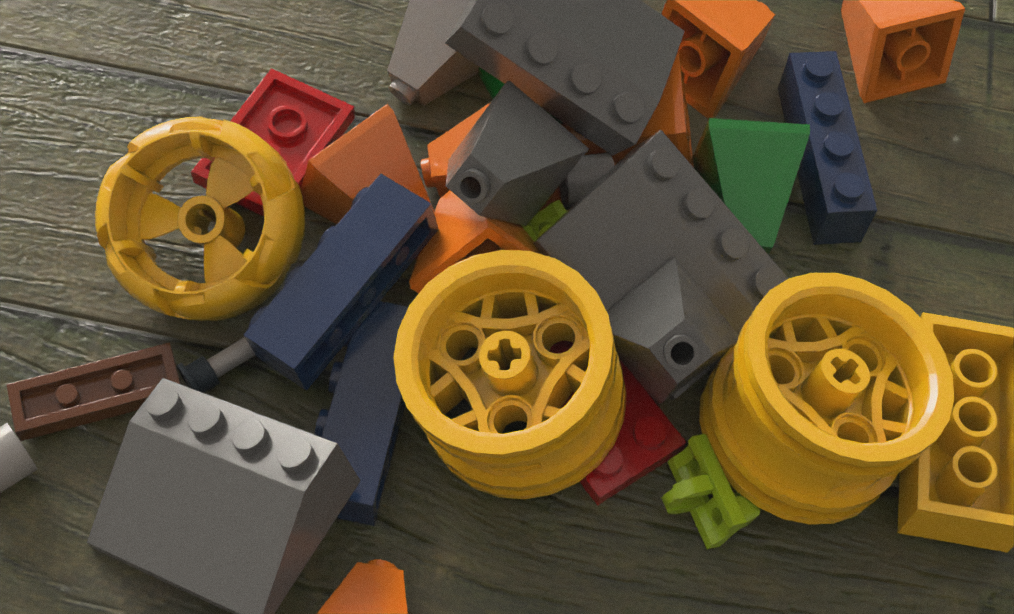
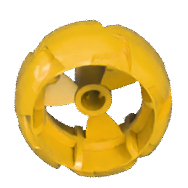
M200 116L185 117L158 124L129 142L127 146L129 152L112 164L103 178L95 211V226L99 244L105 249L107 265L122 288L134 299L154 311L181 319L197 321H218L241 315L254 309L274 294L283 284L291 265L297 261L305 230L303 197L298 183L295 181L287 166V162L258 135L237 123L225 119L221 121ZM197 158H207L213 162L207 180L206 196L192 197L182 207H179L173 202L153 194V191L160 193L164 187L160 181L168 172L182 162ZM254 191L260 195L263 203V230L255 250L252 251L247 248L244 253H241L236 247L239 246L244 238L245 224L242 217L228 206L238 202ZM210 222H215V227L208 232ZM180 229L185 238L204 246V278L206 283L179 280L165 272L155 262L157 255L153 247L146 245L144 240H150Z

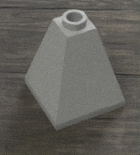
M470 0L409 1L387 69L392 82L388 89L398 100L407 105H412L416 101L425 106L478 73L479 66L445 44Z

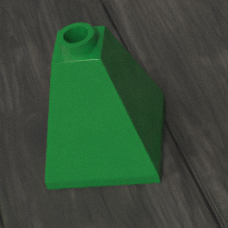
M709 118L693 154L694 169L765 252L769 254L774 246L809 139L810 125Z

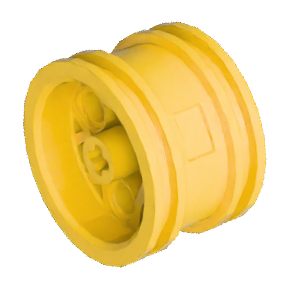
M498 250L471 256L448 267L428 282L409 305L397 333L394 351L396 383L406 407L426 433L429 443L434 448L436 454L453 475L472 488L496 497L531 499L552 495L581 481L600 465L614 446L625 416L627 394L608 313L596 290L579 272L556 258L532 251ZM570 341L574 343L566 352H549L550 348L557 342ZM472 347L478 348L472 357L467 360H461ZM574 392L575 394L572 396L569 402L561 409L562 405L565 403V401L568 399L571 393ZM463 399L473 408V410L452 419L446 416V413ZM524 421L527 423L524 430L502 434L504 428L511 422Z
M808 273L788 278L769 290L756 306L749 319L743 325L736 345L725 353L707 379L700 398L699 422L702 434H706L728 482L751 503L785 520L808 525L834 524L857 516L873 504L891 486L899 472L917 460L938 439L949 422L953 407V374L944 349L930 327L910 306L892 293L866 280L839 273Z

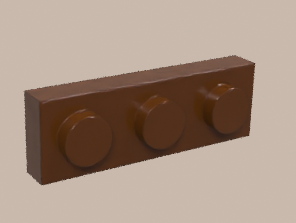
M170 342L6 384L14 429L19 440L24 441L137 411L162 378L181 384Z

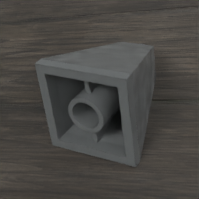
M509 80L504 84L448 159L446 187L480 216L526 226L589 148Z
M676 257L671 258L607 311L619 359L658 406L663 404L736 345L739 337L738 333Z

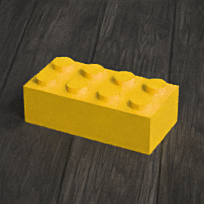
M923 312L920 318L930 327L944 349L953 374L954 402L949 422L938 439L917 460L900 472L897 533L1009 552L1014 547V328Z

